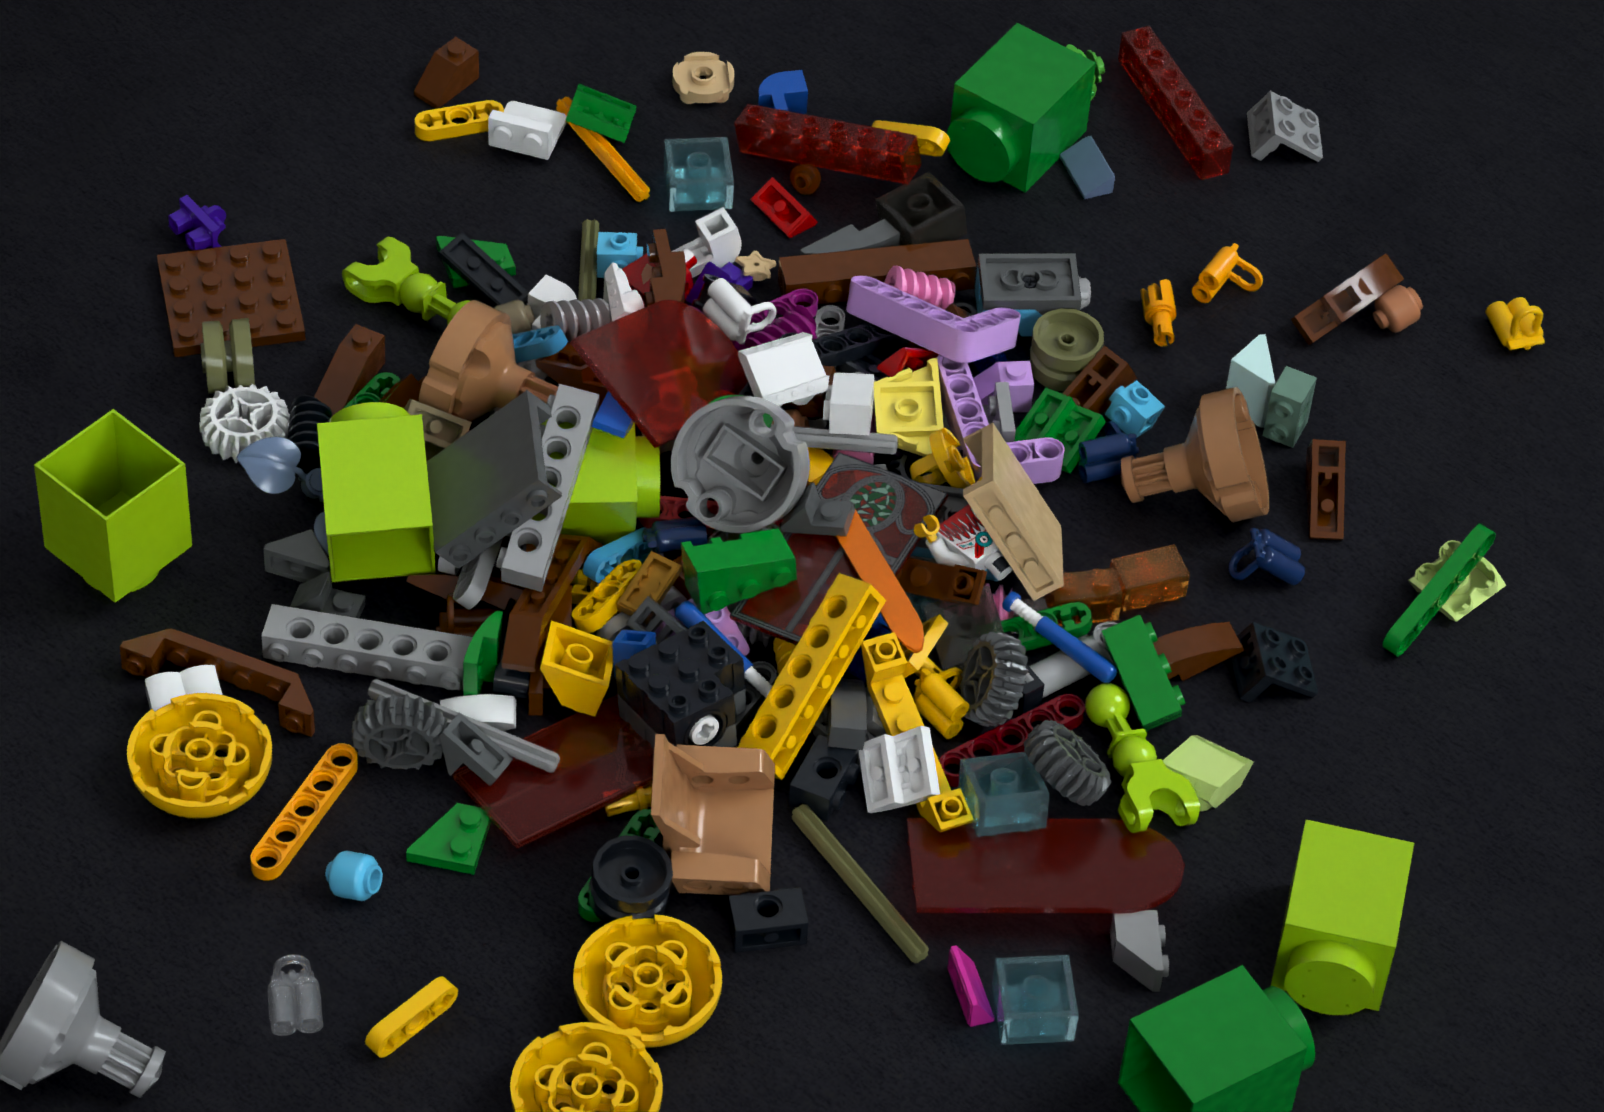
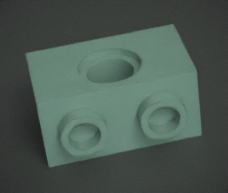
M1288 366L1285 367L1271 391L1263 431L1264 437L1289 447H1294L1308 423L1317 377Z

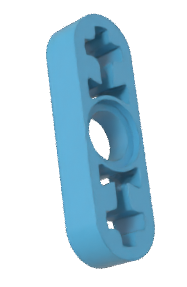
M558 325L512 334L516 363L554 355L568 343V339Z
M646 527L640 528L591 552L583 566L584 575L599 584L617 565L624 561L636 559L640 560L643 564L650 552L653 551V548H650L647 542H643L642 535H644L642 532Z

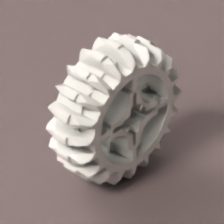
M253 384L250 387L239 385L238 388L232 389L227 385L224 393L215 391L213 398L206 399L205 407L201 408L199 428L205 446H210L212 454L220 453L223 460L233 457L235 463H237V455L253 442L268 437L287 438L290 414L288 413L285 400L280 399L277 392L270 393L267 386L257 389Z

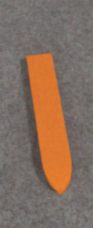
M855 509L847 537L837 535L835 537L860 580L870 583L885 598L886 602L880 614L890 631L895 632L898 641L904 647L914 653H919L923 650L925 641L920 617Z

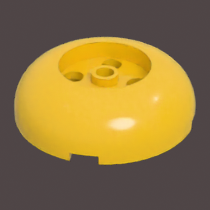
M213 693L186 694L170 699V704L155 712L151 709L138 721L131 732L127 745V761L130 775L140 793L154 806L167 813L195 819L211 818L229 813L248 802L259 791L268 776L272 762V741L269 729L266 724L263 725L254 715V710L239 700ZM220 750L226 753L227 756L218 757L215 753Z
M654 914V918L633 919L632 915L605 924L596 930L582 945L574 964V992L580 1009L589 1022L601 1023L615 1031L633 1035L646 1046L645 1048L662 1047L677 1043L694 1034L713 1014L722 989L721 962L711 942L696 928L681 920ZM676 984L670 992L666 990L668 985ZM622 986L626 987L629 992L627 993ZM645 1007H653V1008H655V1009H653V1010H646V1009H644V1008H645Z
M594 1022L566 1024L559 1026V1031L549 1034L542 1039L540 1036L537 1037L520 1054L511 1075V1103L514 1112H659L663 1093L661 1071L658 1063H655L645 1050L646 1046L632 1034L622 1029ZM607 1084L616 1092L612 1094L604 1093L602 1087Z

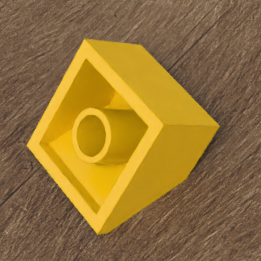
M551 620L540 670L562 706L595 717L610 683L613 668L612 641Z

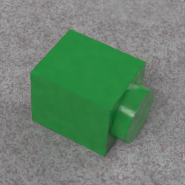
M1016 23L954 84L951 122L947 130V135L950 137L947 152L953 156L954 160L964 171L974 178L985 182H998L1002 180L1026 193L1060 158V154L1070 148L1086 132L1096 62Z
M1241 965L1131 1018L1118 1084L1139 1112H1290L1293 1108L1301 1072L1310 1068L1315 1061L1314 1040L1309 1025L1294 1000L1285 991L1275 986H1269L1262 990L1245 967Z

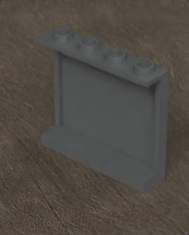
M528 390L427 461L435 553L457 568L468 563L562 497V492L547 482L540 424L552 417L551 407Z

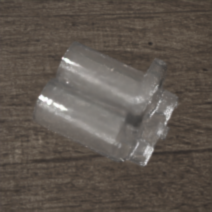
M295 954L279 958L274 963V975L271 976V982L267 988L272 1033L278 1036H287L293 1034L297 1029L303 1033L320 1031L324 1025L320 985L318 980L314 978V972H311L309 960L304 956ZM291 963L300 964L303 967L300 973L290 970L288 974H284L281 968Z

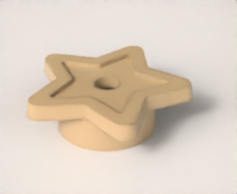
M753 251L750 256H738L735 259V262L743 266V275H750L753 277V281L771 278L770 269L776 266L775 260L763 258L758 251Z

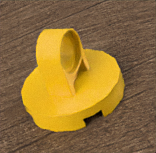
M946 427L930 434L929 440L932 453L917 460L910 467L912 480L920 483L941 485L948 482L951 487L962 489L975 483L974 473L967 456L962 458L956 448L960 446L959 441ZM932 472L926 476H920L923 473Z

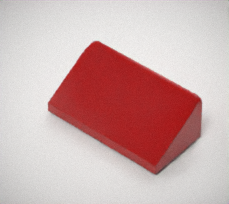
M773 177L750 199L789 238L814 227L818 223Z
M903 347L880 363L877 369L889 377H893L898 372L907 368L914 372L926 367L927 360L937 358L939 354L929 349Z

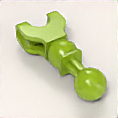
M386 237L376 244L378 247L379 264L368 266L359 262H353L342 270L345 287L361 300L368 303L392 302L397 306L403 303L410 312L422 314V319L425 321L438 314L447 320L448 326L456 313L471 301L465 300L456 304L447 299L445 283L437 282L428 274L419 273L418 266L411 262L409 247L393 237Z
M1104 683L1094 687L1086 698L1085 709L1089 719L1100 727L1108 728L1113 738L1107 754L1109 758H1112L1115 770L1124 777L1121 785L1125 794L1120 801L1118 812L1127 829L1131 833L1147 831L1146 829L1153 817V809L1167 813L1178 826L1195 824L1200 812V803L1192 784L1181 774L1168 769L1162 759H1157L1154 746L1145 739L1147 736L1145 729L1131 730L1126 720L1130 711V701L1126 692L1120 686L1112 683Z

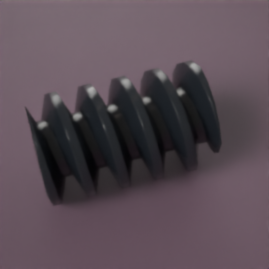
M301 395L295 398L291 403L287 439L300 449L301 458L296 466L298 468L320 465L317 423L329 422L333 413L329 406L310 395Z

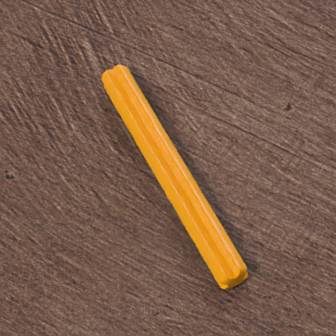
M570 97L559 99L556 102V110L567 116L572 99ZM567 121L637 202L649 198L650 188L602 134Z

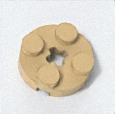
M690 53L684 56L683 62L679 63V65L677 62L674 65L673 87L680 94V100L686 104H693L695 102L724 103L729 99V93L734 87V68L730 62L727 61L726 65L723 61H720L719 55L715 53ZM700 76H706V79H700Z

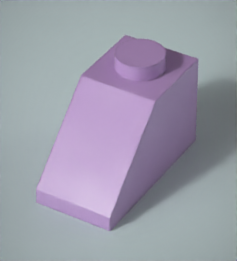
M1030 361L997 362L973 378L982 405H988V396H994L995 382H1008L1013 412L1030 411L1034 391Z

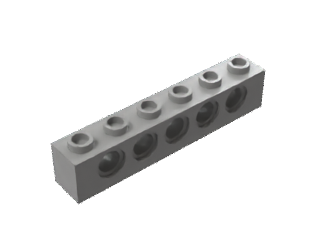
M559 384L556 396L550 394L547 405L551 407L552 417L548 419L546 426L540 425L546 479L548 483H552L556 486V489L562 492V497L539 512L546 516L545 519L535 521L530 518L506 535L511 537L508 548L501 547L496 567L501 568V581L540 592L543 590L593 429L592 423L599 410V394ZM563 422H569L573 424L574 427L570 429H563L558 425ZM554 452L562 453L565 457L556 460L549 457V455ZM524 544H532L536 549L526 552L519 547Z
M275 604L271 605L261 635L263 658L463 691V661L467 648L473 638Z

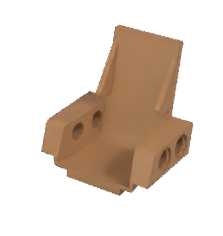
M655 734L651 816L663 835V849L672 861V882L679 893L738 895L743 892L757 893L770 891L775 763L765 750L696 745H677L676 747L668 742L665 734Z

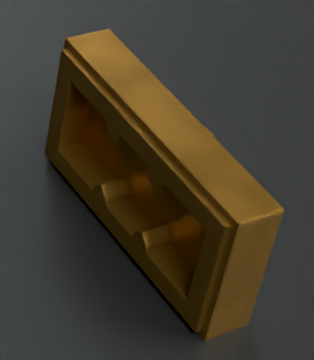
M651 551L617 602V610L632 616L647 596L661 604L682 572V566ZM652 611V613L647 617V619L644 621V623L648 624V622L650 621V619H651L652 616L654 615V612H653V611Z

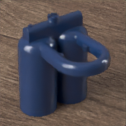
M1110 421L1105 424L1104 437L1080 442L1079 455L1082 461L1078 463V470L1082 482L1090 483L1121 475V459L1131 455L1136 459V454L1140 451L1139 447H1136L1137 435L1122 433L1118 425Z
M696 517L655 521L651 528H645L642 532L644 534L642 535L643 542H647L648 546L653 548V552L663 557L665 552L681 551V542L691 541L693 546L708 544L706 526Z
M1251 528L1252 540L1237 550L1229 563V573L1236 580H1243L1259 567L1290 585L1298 584L1305 574L1304 565L1298 562L1301 556L1300 547L1265 528L1259 530ZM1254 549L1256 559L1242 571L1237 572L1239 560Z

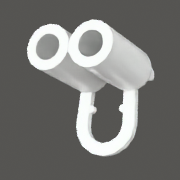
M724 278L715 280L708 288V295L711 298L705 303L703 313L732 341H737L743 345L747 334L763 330L765 326L771 324L775 319L777 310L773 303L763 302L751 306ZM769 310L767 317L759 323L753 322L750 325L752 314Z

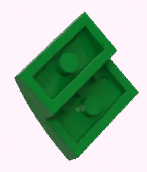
M578 84L566 121L625 143L637 106Z
M1045 388L1016 429L1014 441L1045 437L1059 440L1062 442L1065 450L1062 471L1071 474L1081 459L1079 443L1095 439L1106 421L1101 414L1076 405L1072 397Z
M495 611L483 622L467 648L463 661L464 696L480 695L483 681H494L495 669L499 663L503 643V612Z

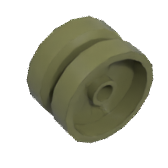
M1060 308L1049 311L1039 317L1033 327L1032 346L1029 354L1034 379L1047 388L1064 392L1103 348L1104 331L1099 322L1088 313L1076 309Z
M249 318L232 319L229 324L230 340L224 341L223 326L219 320L202 322L203 343H200L202 369L203 373H206L208 394H215V391L224 393L228 385L227 372L232 371L235 388H238L239 385L243 387L255 385Z

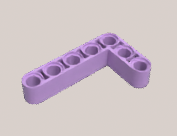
M854 276L851 278L846 307L848 313L950 360L961 363L974 362L1014 348L1016 346L1021 314L1016 310L998 307L962 318L868 276Z
M939 354L937 359L942 407L950 431L960 443V446L956 448L957 450H963V458L967 456L976 483L982 477V468L963 438L989 425L968 363L956 362ZM1045 437L1006 442L1033 484L1052 482L1060 477L1065 450L1062 442L1059 440Z

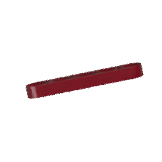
M1073 694L1060 695L944 753L940 757L939 762L949 786H961L1025 754L1023 742L1034 729L1031 723L1035 721L1053 720L1063 724L1068 730L1077 728L1083 721L1084 702ZM1072 707L1077 711V714L1065 716L1060 713L1059 709ZM1007 735H1013L1018 737L1021 742L1016 745H1009L1002 738ZM980 749L987 750L991 753L992 757L985 760L979 759L973 753ZM949 764H956L963 771L958 774H951L944 767Z

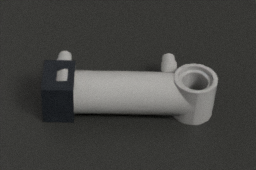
M1100 623L1095 627L1093 635L1089 636L1086 634L1077 639L1113 663L1103 641L1102 630L1118 623ZM1062 651L1031 666L1026 664L1028 673L1025 676L1026 685L1023 687V697L1018 701V713L1022 715L1042 705L1044 697L1088 676L1090 673Z

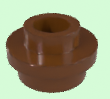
M799 164L792 169L790 180L793 187L799 193L810 195L818 189L821 175L814 165Z

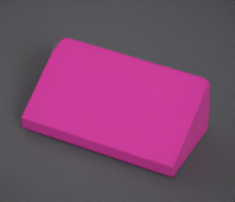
M957 945L951 946L947 969L967 1024L972 1027L993 1022L995 1017L974 962Z

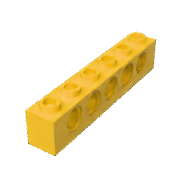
M838 573L815 615L812 616L801 639L794 647L787 663L777 676L769 694L759 707L748 730L740 740L737 748H757L766 751L775 763V778L783 780L886 602L885 598L870 583Z

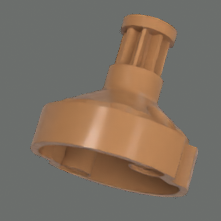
M472 300L456 313L440 337L430 358V368L427 376L421 385L419 402L474 423L494 408L504 407L526 390L547 404L549 395L556 396L558 387L535 377L534 372L516 364L509 315L482 302Z
M1238 387L1201 396L1199 408L1196 410L1184 443L1165 447L1164 452L1136 459L1131 455L1121 459V484L1132 503L1143 501L1144 496L1169 490L1178 493L1197 489L1233 523L1267 515L1269 512V490L1263 455L1254 422L1249 414L1247 402Z

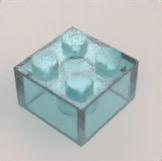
M728 137L664 140L663 167L669 212L714 210L722 207L733 209L734 178Z
M1025 752L960 759L958 788H961L973 816L972 826L978 837L1018 831L1026 832L1047 827L1050 794L1040 773L1035 771V766L1029 762Z
M1069 955L995 958L992 988L1001 1045L1075 1041L1079 1014Z

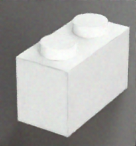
M834 373L833 385H828L823 407V420L829 421L830 434L870 435L874 405V374Z

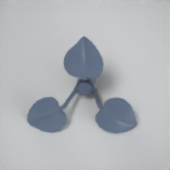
M283 437L264 438L253 442L237 455V461L244 468L251 482L260 490L270 494L282 493L294 484L296 473L301 481L303 493L309 498H319L320 502H324L321 468L313 469L305 474L301 468L296 467L300 461L301 452L289 439ZM322 512L315 519L314 534L323 551L329 556L325 512Z

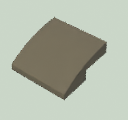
M409 399L404 407L410 415L422 414L426 462L465 435L472 423L413 399Z

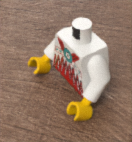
M969 504L941 524L934 515L923 516L927 529L923 523H918L914 526L913 531L916 536L927 538L925 543L938 564L952 567L956 564L984 571L988 569L997 580L1004 579L1012 571L1011 566Z

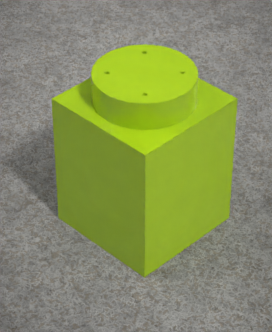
M368 402L352 405L338 411L327 423H317L326 535L332 582L436 573L422 414L410 415L402 407L390 403Z
M112 409L34 464L45 548L82 576L90 586L101 591L113 602L116 603L128 593L137 591L150 584L163 567L192 547L185 463L116 410Z
M635 419L632 428L624 439L596 428L592 429L560 534L591 537L606 545L636 530V518H659L660 516L658 436H635ZM546 420L545 422H543V423L540 424V425H545V426H546L548 420ZM563 422L558 425L563 429H570L574 427V425L569 422ZM554 452L549 455V457L556 460L565 457L562 453ZM538 513L531 519L535 521H541L545 519L546 516L541 513Z
M1311 820L1305 821L1291 881L1271 986L1287 991L1290 997L1301 1006L1322 1014L1349 1015L1365 1008L1379 1011L1396 949L1414 848L1413 842Z

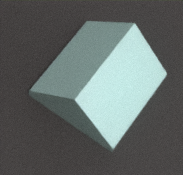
M1266 334L1258 335L1231 359L1226 389L1233 387L1240 389L1247 402L1251 420L1255 425L1263 428L1265 426L1271 391L1275 386Z

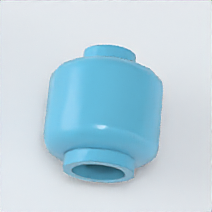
M342 851L327 865L325 877L329 883L330 890L335 896L365 901L380 889L383 873L373 856L352 851Z

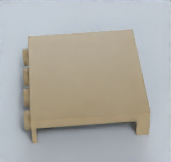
M994 423L964 437V442L982 468V480L963 489V496L1033 601L1064 586L1061 525Z

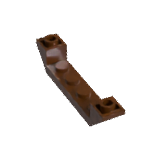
M568 534L559 535L542 592L525 588L509 614L502 657L503 669L518 670L520 672L537 671L541 664L546 641L544 628L578 570H583L584 563L589 554L604 546L603 544L591 537Z
M815 534L806 568L823 572L840 547L837 539ZM886 552L887 555H890V556L895 557V558H897V557L899 556V555H896V554H891V553H887V552ZM844 553L830 575L837 577L838 573L860 580ZM906 557L897 570L895 577L907 594L969 607L979 605L987 571L956 564L952 567Z
M172 628L126 640L120 645L122 669L127 670L133 675H141L148 678L158 674L166 660L179 667L187 668L199 665H214L218 679L232 683L240 689L251 690L265 695L273 701H280L278 703L280 726L293 733H301L310 737L315 733L314 710L298 673Z

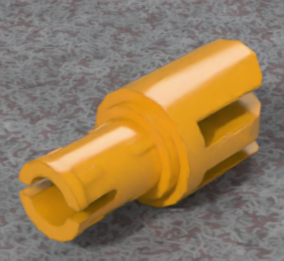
M1164 279L1160 280V287L1153 283L1147 287L1148 292L1144 288L1140 290L1144 318L1148 324L1152 325L1154 342L1158 346H1168L1166 335H1168L1170 344L1175 340L1172 322L1176 318L1177 313L1171 282Z

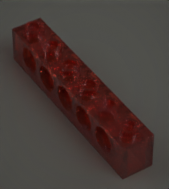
M1145 26L1123 32L1118 57L1119 62L1200 180L1229 173L1233 144L1152 28Z
M747 104L734 122L739 149L742 153L799 164H812L815 167L903 184H909L922 165L917 135L753 104Z

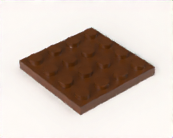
M286 239L157 255V265L174 357L201 354L200 343H203L202 322L219 320L223 326L224 341L230 340L229 324L231 320L249 318L252 347L306 340Z

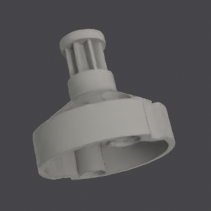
M733 396L721 399L700 408L692 414L677 434L671 455V473L674 486L682 488L688 496L686 507L689 512L707 526L729 533L756 531L786 516L802 497L810 470L807 444L804 441L798 440L792 430L794 419L776 404L753 396ZM764 413L769 414L773 418V429H769L763 419ZM709 498L714 499L718 503L719 511L717 515L712 514L708 510L707 502Z
M60 941L43 963L0 1040V1079L22 1090L23 1086L26 1087L28 1083L35 1084L72 1064H76L93 1074L100 1072L130 1088L129 1093L141 1098L158 1081L162 1072V1062L166 1051L157 1046L150 1048L120 1032L121 1027L100 1015L96 970L92 969L95 959Z

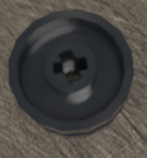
M637 835L620 836L607 841L596 853L588 888L589 905L595 915L606 924L631 915L633 919L654 918V914L663 915L668 903L669 889L673 878L672 861L666 851L653 840Z

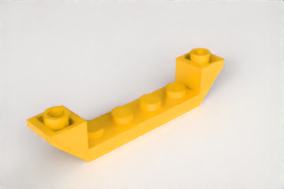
M895 632L862 641L861 648L868 691L886 734L895 736L918 726H924L903 676L908 662ZM933 748L940 794L916 803V806L922 817L939 832L972 823L974 819L961 788L951 790Z

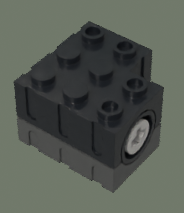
M704 620L686 631L683 630L659 644H654L634 654L629 659H624L615 664L619 716L625 722H628L632 729L645 742L647 741L651 745L653 750L655 747V734H665L668 742L676 747L677 745L734 747L737 745L735 715L746 711L743 658Z

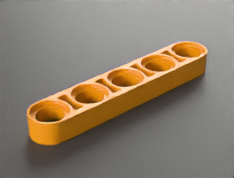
M338 743L331 746L325 752L253 849L250 858L251 871L255 877L268 881L278 878L355 775L358 769V758L354 747L349 744ZM339 756L351 759V762L346 766H337L332 761ZM320 781H328L333 784V787L327 791H318L314 788V785ZM301 806H309L315 810L309 816H299L295 813ZM283 831H289L296 835L289 842H282L276 838ZM263 857H272L277 860L274 866L268 868L257 864Z

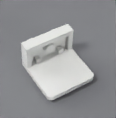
M510 101L507 103L504 112L492 110L488 118L489 145L548 160L567 123V116L561 112Z

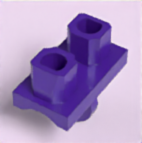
M188 195L180 198V209L168 215L170 229L176 235L189 229L190 232L185 234V239L191 250L222 247L218 243V236L226 227L224 224L226 219L225 211L218 205L200 208Z

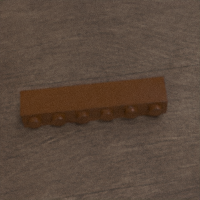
M969 239L779 257L778 283L782 296L794 290L809 289L817 294L818 304L848 301L852 277L868 276L884 282L889 270L897 265L902 267L903 270L912 269L915 273L924 272L927 276L935 275L938 279L947 278L950 282H954L955 291L974 289L976 263ZM798 302V303H796V305L799 304V305H803V306L811 305L810 303H807V302Z

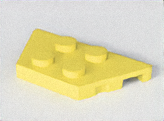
M937 358L927 360L926 367L914 372L907 368L898 372L893 377H885L874 382L876 433L896 435L898 437L899 449L923 457L932 453L929 440L930 434L944 428Z

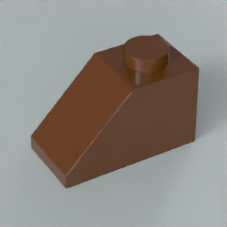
M455 36L434 52L414 90V96L435 109L443 106L479 78V51Z

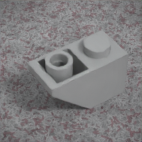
M1114 910L1110 927L1113 962L1152 992H1160L1162 978L1169 975L1168 955H1162L1161 947L1165 946L1166 933L1165 926L1159 925L1157 910Z

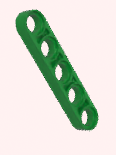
M1478 524L1469 533L1389 630L1383 641L1382 646L1384 649L1397 657L1401 656L1490 549L1496 536L1494 531L1483 524Z

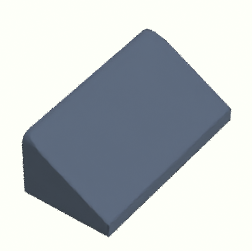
M1092 136L1083 138L1060 154L1062 163L1084 199L1113 193L1114 173Z

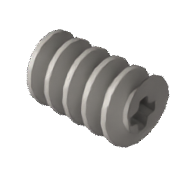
M601 298L593 300L584 299L581 301L574 299L569 302L566 300L558 302L547 301L542 306L540 314L541 328L558 325L569 342L575 341L576 337L580 341H585L588 336L591 340L599 339L600 335L604 340L610 339L612 336L613 323L610 305Z

